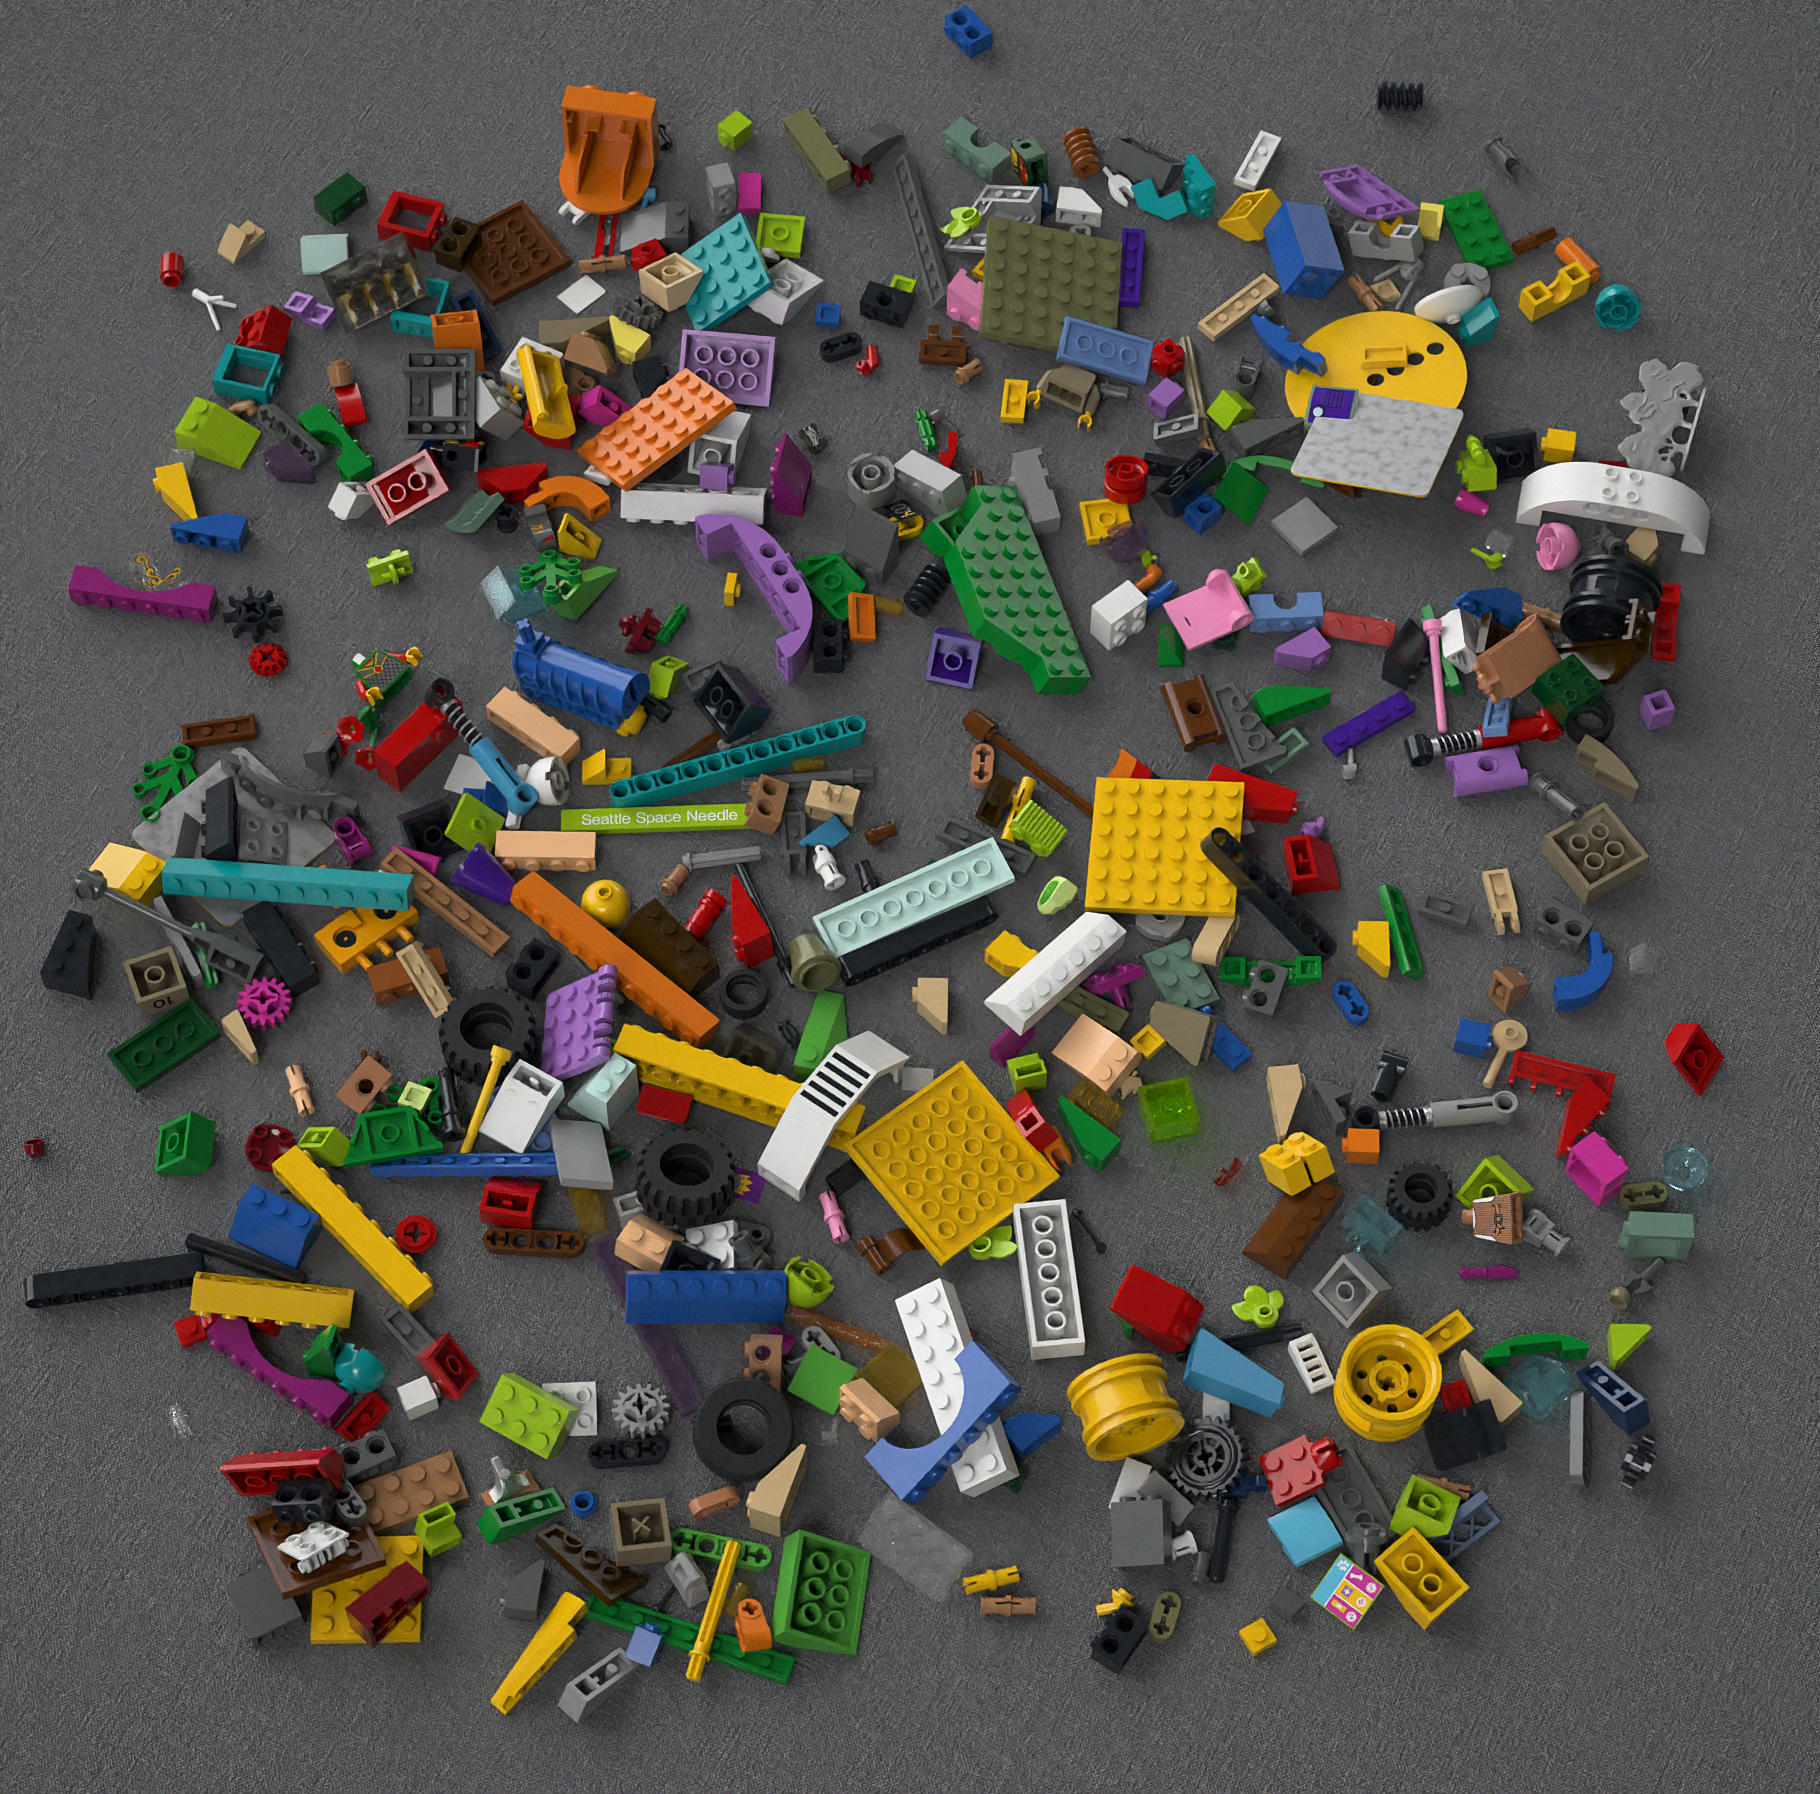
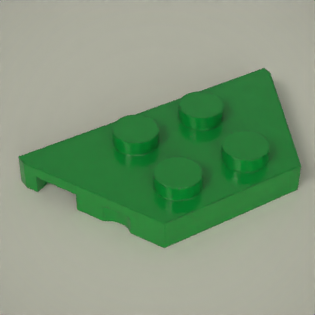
M838 553L807 557V561L793 562L796 571L800 570L803 574L809 594L832 619H842V626L844 627L849 619L848 595L851 592L864 593L866 584Z
M411 1105L359 1114L347 1156L344 1158V1168L443 1152V1144L434 1137L427 1124L420 1120L418 1113Z

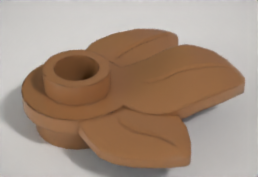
M562 369L564 382L568 387L567 394L579 396L580 404L582 394L597 387L596 381L591 376L584 375L579 369Z

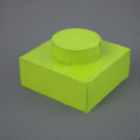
M895 274L890 287L914 293L917 287V280Z

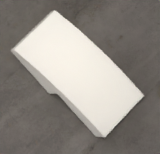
M1126 1457L1111 1502H1120L1121 1497H1136V1501L1140 1500L1141 1495L1136 1491L1149 1476L1152 1466Z

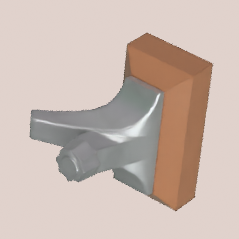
M497 1455L490 1459L495 1473V1486L481 1493V1498L486 1507L541 1490L529 1469L516 1475L503 1464Z

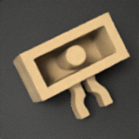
M812 780L805 803V817L828 821L836 815L844 826L853 827L860 806V790L851 786L834 785L828 781Z

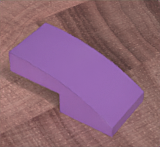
M297 291L294 292L283 306L284 310L295 318L324 331L337 316L335 308L316 303L314 296Z

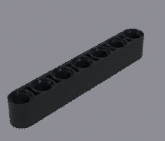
M1217 827L1201 841L1200 847L1203 854L1303 956H1321L1322 965L1336 953L1337 945L1334 939L1226 829Z
M984 895L838 957L841 963L839 976L846 987L854 986L987 927L997 920L998 914L987 895Z
M195 1252L30 1275L24 1279L25 1305L29 1308H44L193 1287L196 1272H206L205 1256Z

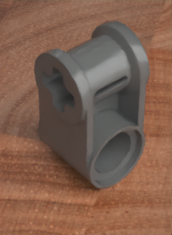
M1243 355L1239 356L1233 391H1237L1246 400L1251 399L1254 395L1263 359L1256 361L1246 359Z

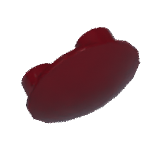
M259 1124L255 1126L245 1142V1155L248 1162L256 1169L264 1172H273L272 1164L296 1145L293 1133L279 1125Z

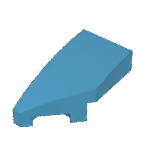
M834 815L803 838L799 844L804 847L806 845L813 847L824 845L827 849H832L846 839L850 833L838 817Z

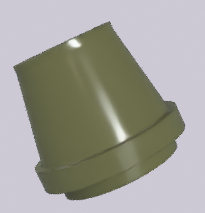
M803 934L790 943L788 951L792 965L791 978L798 989L806 992L820 991L829 987L838 978L841 972V963L836 954L829 951L817 935Z

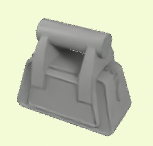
M685 1551L680 1552L665 1565L667 1574L689 1608L710 1598L707 1579L695 1564L691 1554H686Z

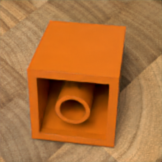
M477 310L430 315L434 348L475 349V372L485 371Z

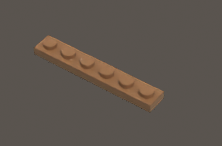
M398 848L394 849L380 863V869L385 873L414 874L415 897L492 958L510 942V937Z

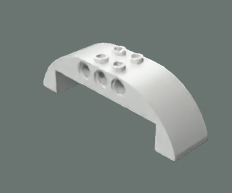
M1567 462L1539 469L1522 482L1516 523L1539 526L1542 511L1544 510L1683 534L1681 551L1703 555L1705 553L1710 520L1709 508L1694 490L1672 478L1652 472L1600 463Z

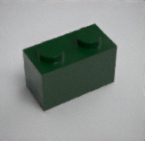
M345 172L313 197L315 211L331 225L335 226L367 202L365 186L351 174Z

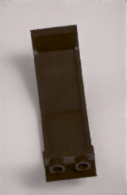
M1639 598L1629 599L1632 612L1631 615H1626L1625 624L1628 630L1619 638L1567 644L1552 643L1562 660L1574 653L1602 685L1617 684L1649 652L1656 612H1647ZM1483 613L1475 654L1479 656L1514 633L1515 630L1501 626L1492 613Z

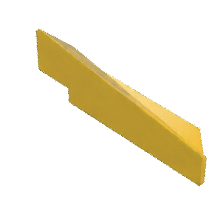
M569 1592L563 1593L491 1699V1703L505 1716L578 1638L573 1627L589 1611L582 1599Z

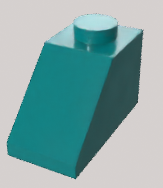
M1491 297L1486 298L1461 317L1457 333L1459 338L1464 340L1466 347L1493 339L1500 315Z

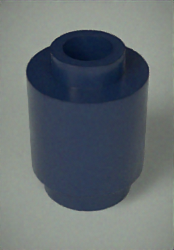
M1039 183L1034 185L1033 187H1041L1042 189L1041 218L1047 217L1053 212V192L1047 184Z

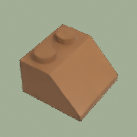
M582 330L580 334L572 332L564 359L619 379L620 373L607 345L600 342L601 338Z

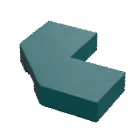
M1153 177L1131 186L1138 207L1163 219L1170 220L1190 211L1182 190L1161 198Z

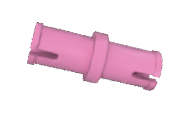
M829 1191L830 1197L827 1192H824L819 1196L825 1213L824 1221L829 1225L833 1242L839 1244L838 1238L840 1237L841 1243L849 1239V1234L843 1221L845 1218L844 1212L839 1209L835 1192Z

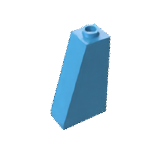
M1200 1329L1191 1344L1182 1384L1271 1418L1276 1409L1280 1410L1285 1401V1395L1282 1394L1284 1387L1282 1381L1208 1331Z

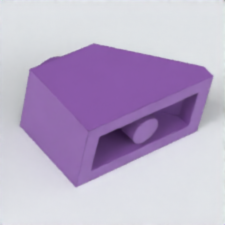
M1313 627L1276 648L1273 662L1277 666L1311 671L1316 667L1321 668L1328 663L1331 646L1318 630Z

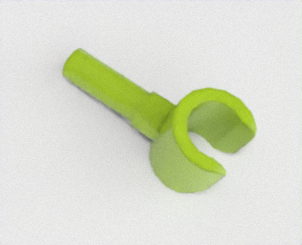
M1472 547L1470 552L1485 560L1489 569L1494 570L1503 565L1500 562L1503 557L1499 552L1490 556Z

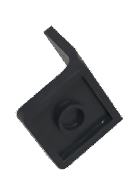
M1490 1398L1427 1419L1422 1423V1429L1435 1468L1439 1472L1507 1450V1445Z

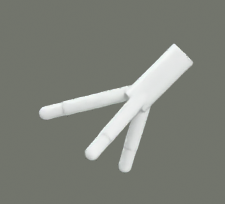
M195 289L192 292L194 298L207 305L217 331H220L221 328L212 305L218 304L231 308H236L237 305L222 301L224 299L222 295L209 296L199 289Z

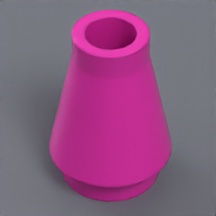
M1461 488L1453 504L1458 507L1457 510L1482 517L1485 516L1490 504L1483 501L1475 493L1468 492V490Z

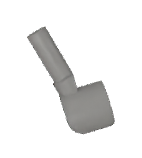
M1353 748L1348 749V764L1341 767L1343 779L1356 777L1357 765L1354 762Z

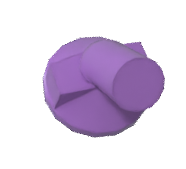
M1318 817L1316 823L1314 821L1303 823L1300 836L1311 835L1318 838L1324 830L1326 819Z

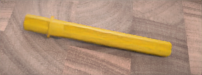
M729 1540L726 1544L693 1650L689 1652L691 1659L686 1677L691 1681L699 1682L701 1680L705 1664L710 1661L709 1652L741 1551V1544L739 1542Z

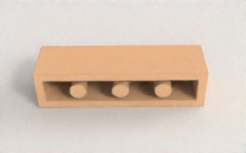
M504 687L486 705L488 720L544 758L558 756L557 759L561 758L565 765H567L581 751L580 738L575 731L563 727L556 718L544 714L537 705L528 703L516 691H511Z
M497 831L495 858L506 871L514 869H527L529 871L542 869L557 872L563 870H577L579 872L596 870V832Z

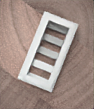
M1312 1333L1289 1342L1288 1352L1310 1394L1334 1385L1335 1381ZM1312 1355L1314 1357V1359H1311L1309 1361H1303V1359L1310 1357ZM1317 1365L1319 1366L1318 1369L1308 1373L1307 1369H1310ZM1322 1374L1325 1377L1314 1383L1312 1382L1313 1378L1320 1376Z

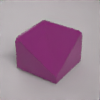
M771 1325L768 1334L783 1335L782 1362L785 1363L787 1359L789 1360L797 1339L778 1327ZM762 1346V1355H768L771 1352L767 1346Z

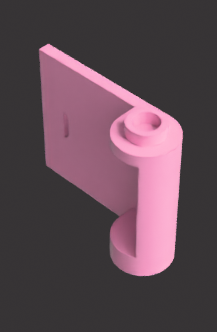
M1215 569L1210 572L1206 580V586L1163 604L1166 613L1188 651L1237 631L1250 624L1254 618L1228 571L1225 569Z

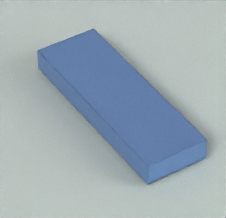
M1509 697L1500 699L1497 704H1492L1490 698H1488L1482 728L1483 737L1508 736L1514 697L1511 699Z

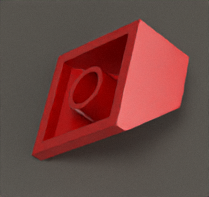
M1675 1024L1664 1042L1672 1064L1698 1096H1702L1725 1057L1699 1024Z

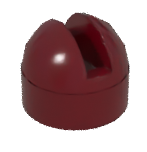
M31 1139L24 1142L27 1156L34 1159L35 1154H37L38 1158H41L45 1153L44 1139Z

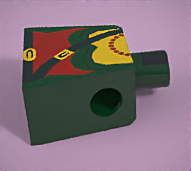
M1033 138L1013 141L1010 146L1013 169L1023 186L1033 187L1039 183L1049 186L1046 152Z

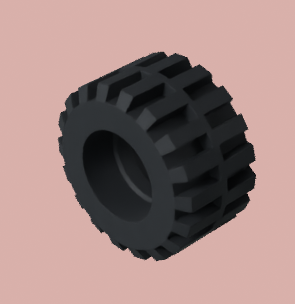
M1414 1160L1413 1164H1410L1408 1161L1403 1164V1168L1398 1167L1395 1170V1174H1392L1386 1194V1207H1389L1388 1213L1390 1217L1395 1216L1394 1221L1397 1224L1402 1222L1404 1224L1403 1228L1407 1230L1409 1227H1413L1416 1232H1419L1420 1228L1429 1231L1432 1225L1435 1228L1438 1227L1441 1221L1447 1218L1454 1193L1452 1180H1447L1448 1173L1446 1171L1441 1172V1167L1437 1164L1431 1166L1430 1161L1425 1160V1164L1420 1163V1160ZM1411 1189H1423L1433 1197V1200L1427 1203H1418L1411 1200L1406 1192Z

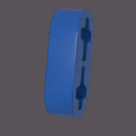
M1340 981L1335 984L1332 998L1345 1019L1353 1026L1365 1024L1368 1019L1369 1008L1355 986L1348 981ZM1341 990H1342L1344 993L1349 992V994H1348V999L1346 998V996H1345L1344 994H1343V995H1339ZM1353 1007L1357 1012L1362 1011V1015L1360 1017L1357 1014L1352 1015Z

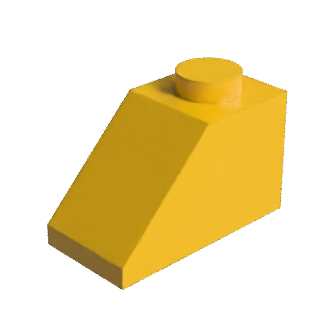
M1358 921L1357 930L1352 931V945L1357 946V956L1380 976L1388 978L1390 969L1389 922Z

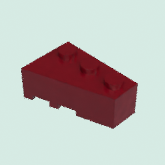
M408 1561L395 1566L386 1577L345 1608L350 1628L374 1649L432 1591L429 1580Z

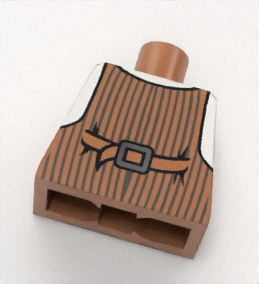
M1522 1192L1494 1195L1473 1200V1209H1463L1462 1223L1473 1224L1474 1235L1478 1238L1506 1244L1522 1242Z

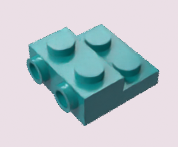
M1194 153L1185 157L1182 187L1187 194L1186 203L1189 207V212L1193 213L1197 220H1200L1214 213L1216 183Z

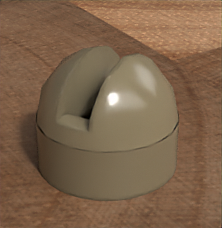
M1616 1287L1608 1296L1609 1304L1619 1310L1626 1309L1631 1300V1294L1625 1287Z

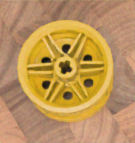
M1378 1325L1364 1330L1348 1344L1335 1378L1333 1394L1338 1414L1351 1430L1366 1439L1377 1442H1395L1408 1438L1422 1427L1423 1421L1428 1419L1440 1391L1442 1369L1438 1355L1423 1336L1407 1327ZM1384 1356L1387 1360L1378 1362L1377 1357ZM1403 1365L1410 1366L1412 1371L1407 1373ZM1360 1372L1364 1379L1358 1378L1357 1373ZM1384 1385L1389 1386L1388 1391L1382 1389ZM1417 1393V1397L1410 1398L1408 1394ZM1372 1399V1402L1368 1405L1363 1401ZM1389 1406L1395 1413H1389L1387 1407Z

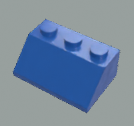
M252 1183L238 1205L229 1233V1239L283 1265L298 1269L323 1230L320 1215Z

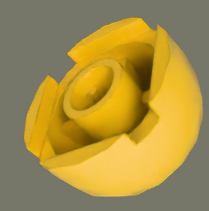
M612 880L596 881L587 887L582 895L581 909L605 928H619L627 921L630 915L631 902L628 893L617 882Z

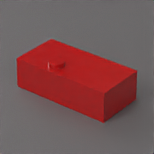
M455 698L457 706H461L460 710L463 712L462 702ZM424 701L374 750L378 777L401 792L459 735V730L453 728L454 724L452 722H448V716H444L441 711L430 709Z

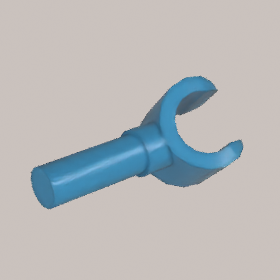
M648 188L643 197L640 210L647 208L648 202H656L655 188Z

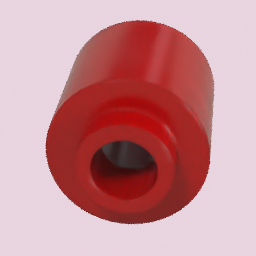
M168 252L161 257L160 278L167 287L179 286L183 280L184 258L176 252Z

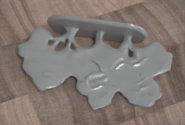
M1657 358L1641 364L1639 380L1642 382L1645 391L1643 393L1631 392L1620 401L1623 408L1629 410V417L1632 422L1642 426L1641 432L1626 437L1618 446V450L1627 459V464L1631 469L1671 477L1675 473V466L1670 458L1677 452H1682L1684 457L1680 471L1683 472L1707 387L1703 388L1699 401H1695L1691 396L1693 389L1702 385L1704 381L1701 373L1697 371L1698 366L1696 364L1681 362L1671 371L1667 370V366ZM1680 394H1685L1687 399L1681 398ZM1683 407H1697L1693 423L1684 421ZM1682 426L1691 429L1688 443L1676 444L1672 437L1675 427ZM1667 438L1672 441L1671 444L1666 442ZM1665 446L1673 447V449L1668 450L1669 453L1659 454L1661 448ZM1668 457L1667 461H1662L1661 458Z

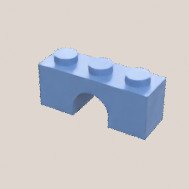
M1321 592L1297 593L1295 606L1291 609H1281L1276 606L1273 594L1249 595L1248 607L1254 616L1249 624L1250 632L1308 631L1313 627L1322 629L1324 615Z

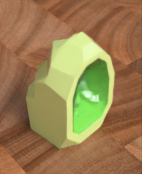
M1054 877L1047 883L1037 902L1039 911L1042 914L1054 915L1058 910L1066 908L1069 903L1073 902L1078 893V888L1066 878Z

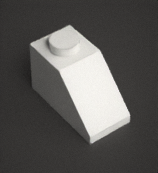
M1060 186L1056 207V222L1101 227L1102 209L1083 189Z
M367 481L341 482L328 507L342 520L357 519L375 501L365 485Z

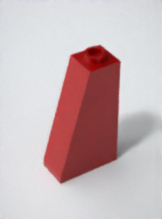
M1214 763L1207 781L1245 783L1242 820L1288 824L1291 815L1296 816L1300 806V802L1297 801L1298 791Z

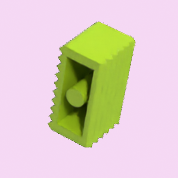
M1029 800L1008 825L1016 839L1024 840L1031 846L1030 849L1033 853L1045 858L1054 851L1068 832V829L1064 828L1052 816H1049L1033 800Z

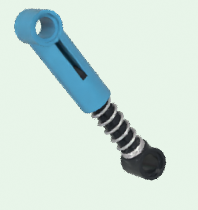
M445 678L435 679L425 693L424 701L430 709L441 711L444 716H448V722H452L454 724L453 728L459 730V736H463L464 742L470 744L469 753L505 797L509 811L516 816L526 815L537 801L538 795L535 788L523 782L488 736L482 738V733H478L476 730L477 726H473L471 724L472 720H468L465 716L466 713L460 710L461 706H457L453 684Z

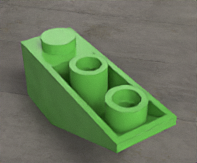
M598 565L582 571L583 580L579 583L573 584L569 583L568 580L562 579L558 584V588L561 589L563 600L554 605L558 615L577 620L617 576L618 570Z

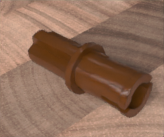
M1553 226L1536 233L1530 232L1528 236L1512 242V249L1517 256L1528 250L1538 249L1541 244L1555 239L1557 233Z

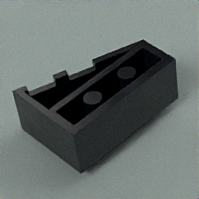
M68 910L40 971L44 987L92 1000L91 987L97 935L92 916Z

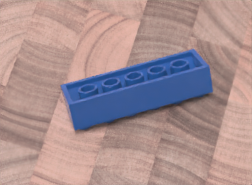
M783 1270L626 1271L625 1324L783 1323L786 1305L787 1274Z

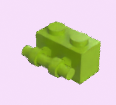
M1470 435L1466 439V447L1469 451H1459V460L1455 462L1456 473L1460 474L1461 483L1465 484L1468 492L1496 490L1497 467L1488 450L1481 446L1479 439Z

